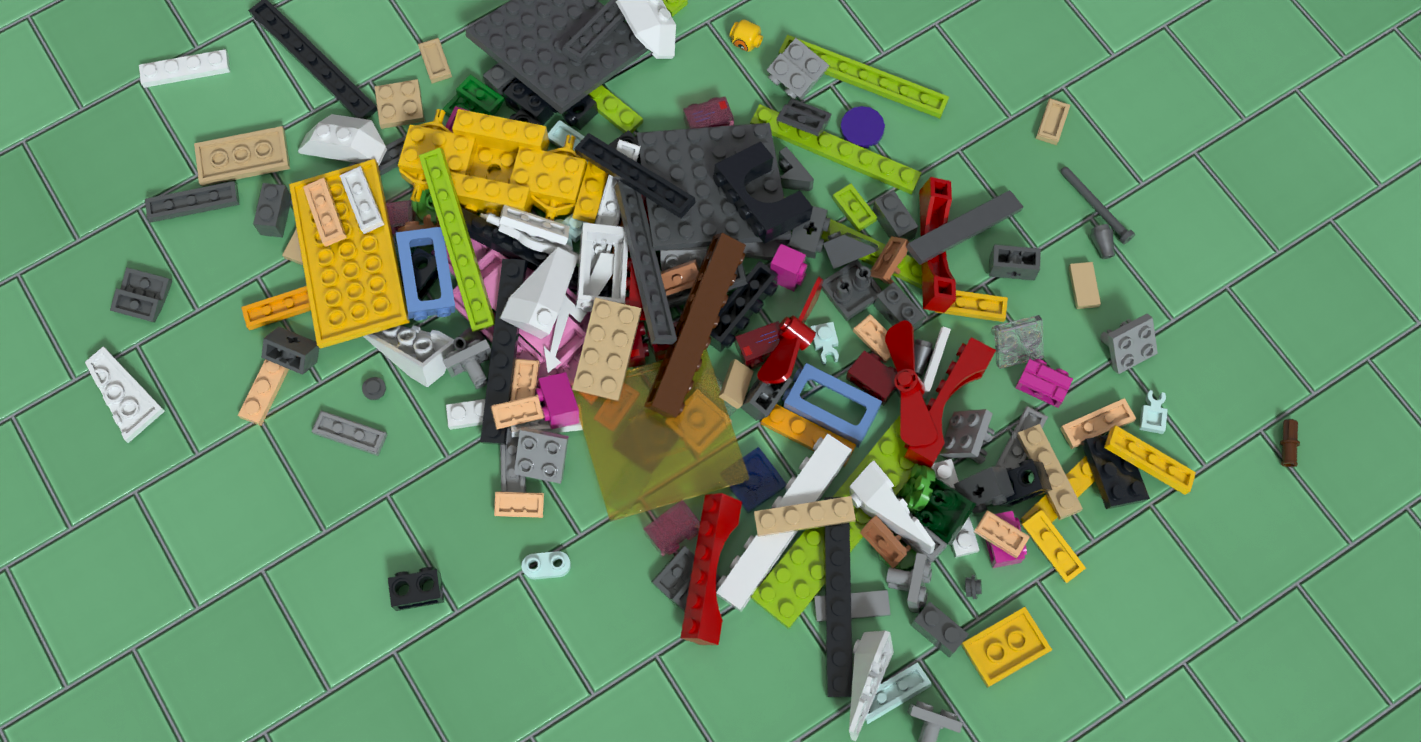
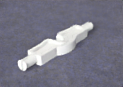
M489 213L486 222L498 226V231L519 240L526 247L551 254L557 247H560L577 256V263L579 264V254L572 251L573 247L567 244H555L542 237L536 238L517 229H509L499 224L500 217Z

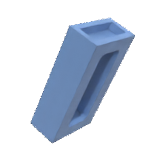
M441 227L396 232L397 249L409 319L414 318V320L419 321L427 319L428 316L447 317L451 313H455L452 282ZM433 244L441 297L435 300L420 301L417 295L410 247Z
M806 363L803 369L799 368L793 378L795 384L792 389L787 388L782 397L784 408L856 444V447L859 448L881 407L882 401ZM813 380L864 406L866 412L858 425H853L802 399L800 393L807 381Z

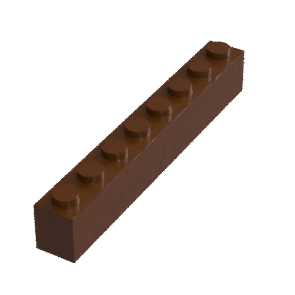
M724 233L713 236L676 326L677 340L674 344H669L645 402V408L667 418H676L682 413L685 406L683 401L686 393L688 394L694 384L693 376L701 367L703 351L708 348L711 342V337H709L711 331L719 322V311L726 304L728 289L736 280V269L744 260V249L746 247L744 243Z

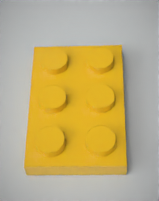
M1026 607L961 644L987 688L1052 651V648Z

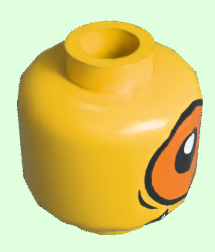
M745 19L735 22L729 35L734 46L747 52L752 51L755 47L759 48L763 40L760 26Z

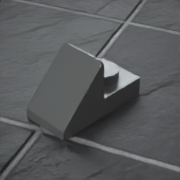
M787 147L779 151L778 164L782 171L785 172L780 176L782 188L811 191L814 178Z

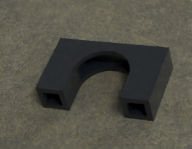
M760 141L716 163L713 180L718 187L723 189L727 200L736 206L740 217L749 223L754 235L760 237L765 244L809 221L813 206L800 190L772 203L758 201L749 195L745 186L752 180L772 170L774 157Z

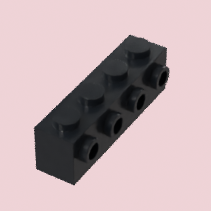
M760 261L746 276L748 284L737 287L719 311V322L712 329L709 336L711 337L710 345L719 352H722L725 347L729 348L734 343L735 335L738 331H743L748 326L749 318L752 314H757L764 306L763 301L766 297H771L778 288V274Z

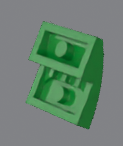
M470 74L456 88L457 94L446 104L443 110L448 117L451 116L455 106L471 112L495 116L504 102V97Z

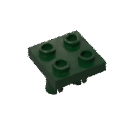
M935 478V482L932 481L929 488L933 489L927 505L922 511L916 510V513H912V515L919 520L922 526L927 527L946 544L952 545L976 503L939 478Z

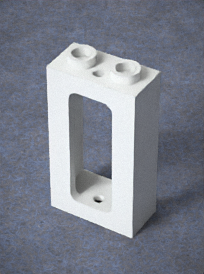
M583 223L580 240L576 308L591 312L595 297L625 304L628 242L624 227ZM593 243H604L614 246L611 298L589 295Z

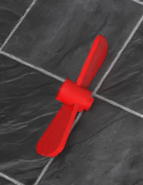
M820 276L817 278L799 318H796L794 315L785 317L779 324V334L783 338L757 374L758 379L763 383L776 384L787 380L792 374L799 349L801 351L805 350L814 340L816 332L808 327L805 322L814 308L822 289L823 279Z
M903 320L889 328L885 336L886 345L897 370L894 383L901 392L900 437L907 445L912 447L930 446L938 440L939 434L923 398L925 385L915 373L914 328L909 321Z

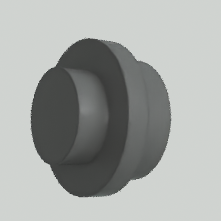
M371 377L363 383L362 392L367 399L378 400L384 396L386 385L382 379Z
M976 575L966 577V596L977 599L978 594H982V581L977 579Z

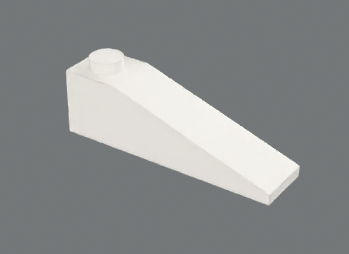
M557 247L508 298L500 319L539 339L548 336L559 314L578 257Z
M414 325L412 328L396 326L363 336L409 377L426 387H429L445 373L446 366L443 360L447 358V354L455 349L454 339L436 330L431 332L422 331L420 327Z
M872 461L850 485V496H852L853 505L856 508L860 507L865 514L872 518L877 515L890 530L928 554L933 553L935 548L934 541L916 517L911 518L909 516L910 511L905 500L895 496L892 490L893 483L877 463Z
M888 631L864 632L861 640L857 639L853 648L854 667L849 733L853 741H856L894 653L891 634Z

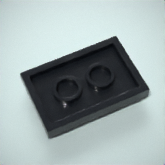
M1108 435L1088 438L1081 442L1106 509L1141 503L1150 499L1138 467L1104 448Z

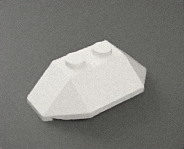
M616 0L635 37L647 49L653 52L652 55L656 59H672L675 56L676 24L663 1Z
M335 114L329 115L316 124L305 135L298 149L299 154L354 163L375 159L378 162V166L387 151L372 120Z

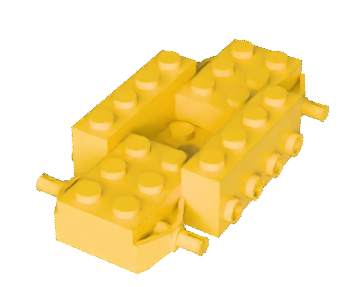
M440 109L436 110L434 121L419 125H409L398 167L401 177L414 187L410 198L412 201L420 202L422 191L429 189L419 155L442 148L460 206L474 214L482 213L489 215L491 213L500 217L503 205L531 213L532 206L534 205L545 212L546 219L554 221V218L558 215H571L574 212L587 168V161L573 150L575 136L571 135L570 137V135H567L563 148L547 151L549 138L546 126L461 109L457 110L452 128L453 133L442 124L446 112L444 110L440 111ZM497 167L501 171L498 175L492 176L489 174L491 168Z

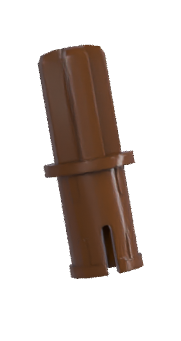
M1294 419L1283 421V440L1280 441V445L1282 446L1281 465L1284 467H1297L1298 465L1297 448L1300 446V442L1298 441V421Z

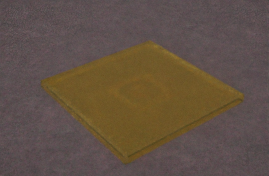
M707 349L703 351L701 356V367L693 376V387L688 394L686 393L684 398V409L676 418H667L644 407L662 361L627 370L619 401L572 390L579 408V419L610 522L749 480L724 400L719 397L721 391Z

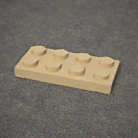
M283 126L194 143L198 179L201 186L290 169Z
M595 297L572 390L611 400H620L642 312L641 308Z

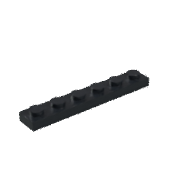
M590 133L574 148L575 153L681 219L696 203L695 197Z

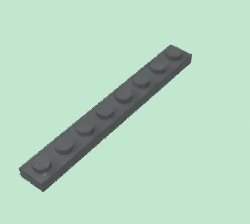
M617 181L614 188L651 343L674 344L677 337L655 248L652 245L651 232L642 195L621 181Z

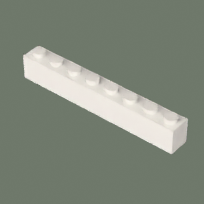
M829 434L824 439L820 437L813 447V450H815L811 458L806 457L799 467L802 471L797 478L793 476L785 487L788 491L783 498L778 496L771 508L819 501L850 457L852 449ZM798 531L758 537V534L755 537L751 535L744 545L746 550L741 557L737 555L730 565L732 570L727 577L723 575L716 585L718 589L716 592L717 596L742 612L750 601L751 596L761 585Z

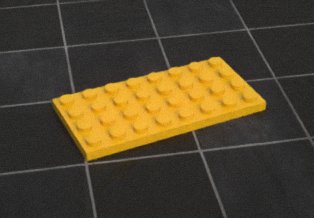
M372 159L289 184L317 346L321 349L410 323L378 162ZM361 166L385 224L365 234L360 229L340 175ZM325 178L329 185L347 238L327 247L321 241L303 186Z

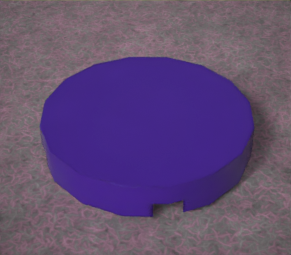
M860 106L852 108L845 113L841 121L840 131L844 140L867 149L869 146H875L880 142L884 134L885 124L883 117L878 111L870 107Z

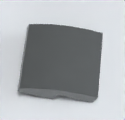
M791 98L788 104H785L777 121L819 136L828 125L832 113Z
M126 267L121 288H116L110 311L155 322L168 296L173 279Z
M682 546L651 581L657 589L684 612L695 556L686 546ZM716 574V585L721 579L718 574Z

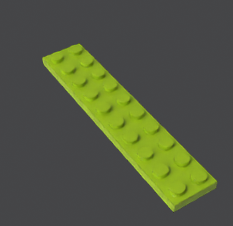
M900 415L833 497L850 496V485L872 461H875L894 485L892 490L895 496L898 495L904 483H907L911 478V470L915 463L904 458L907 449L904 448L905 442L900 437ZM854 505L856 521L850 522V553L863 538L860 534L861 530L872 519L860 507L856 508ZM824 527L806 529L751 596L755 603L787 629L793 625L814 599V596L825 585Z

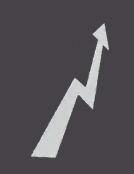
M600 253L590 277L589 295L598 296L612 276L614 254ZM566 295L557 317L551 350L549 351L544 347L548 373L561 363L556 358V354L569 313L580 323L587 314V311L576 308V305Z

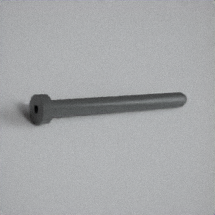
M1068 167L1061 169V174L1121 237L1119 241L1123 245L1128 243L1135 236V233L1132 230L1128 231Z

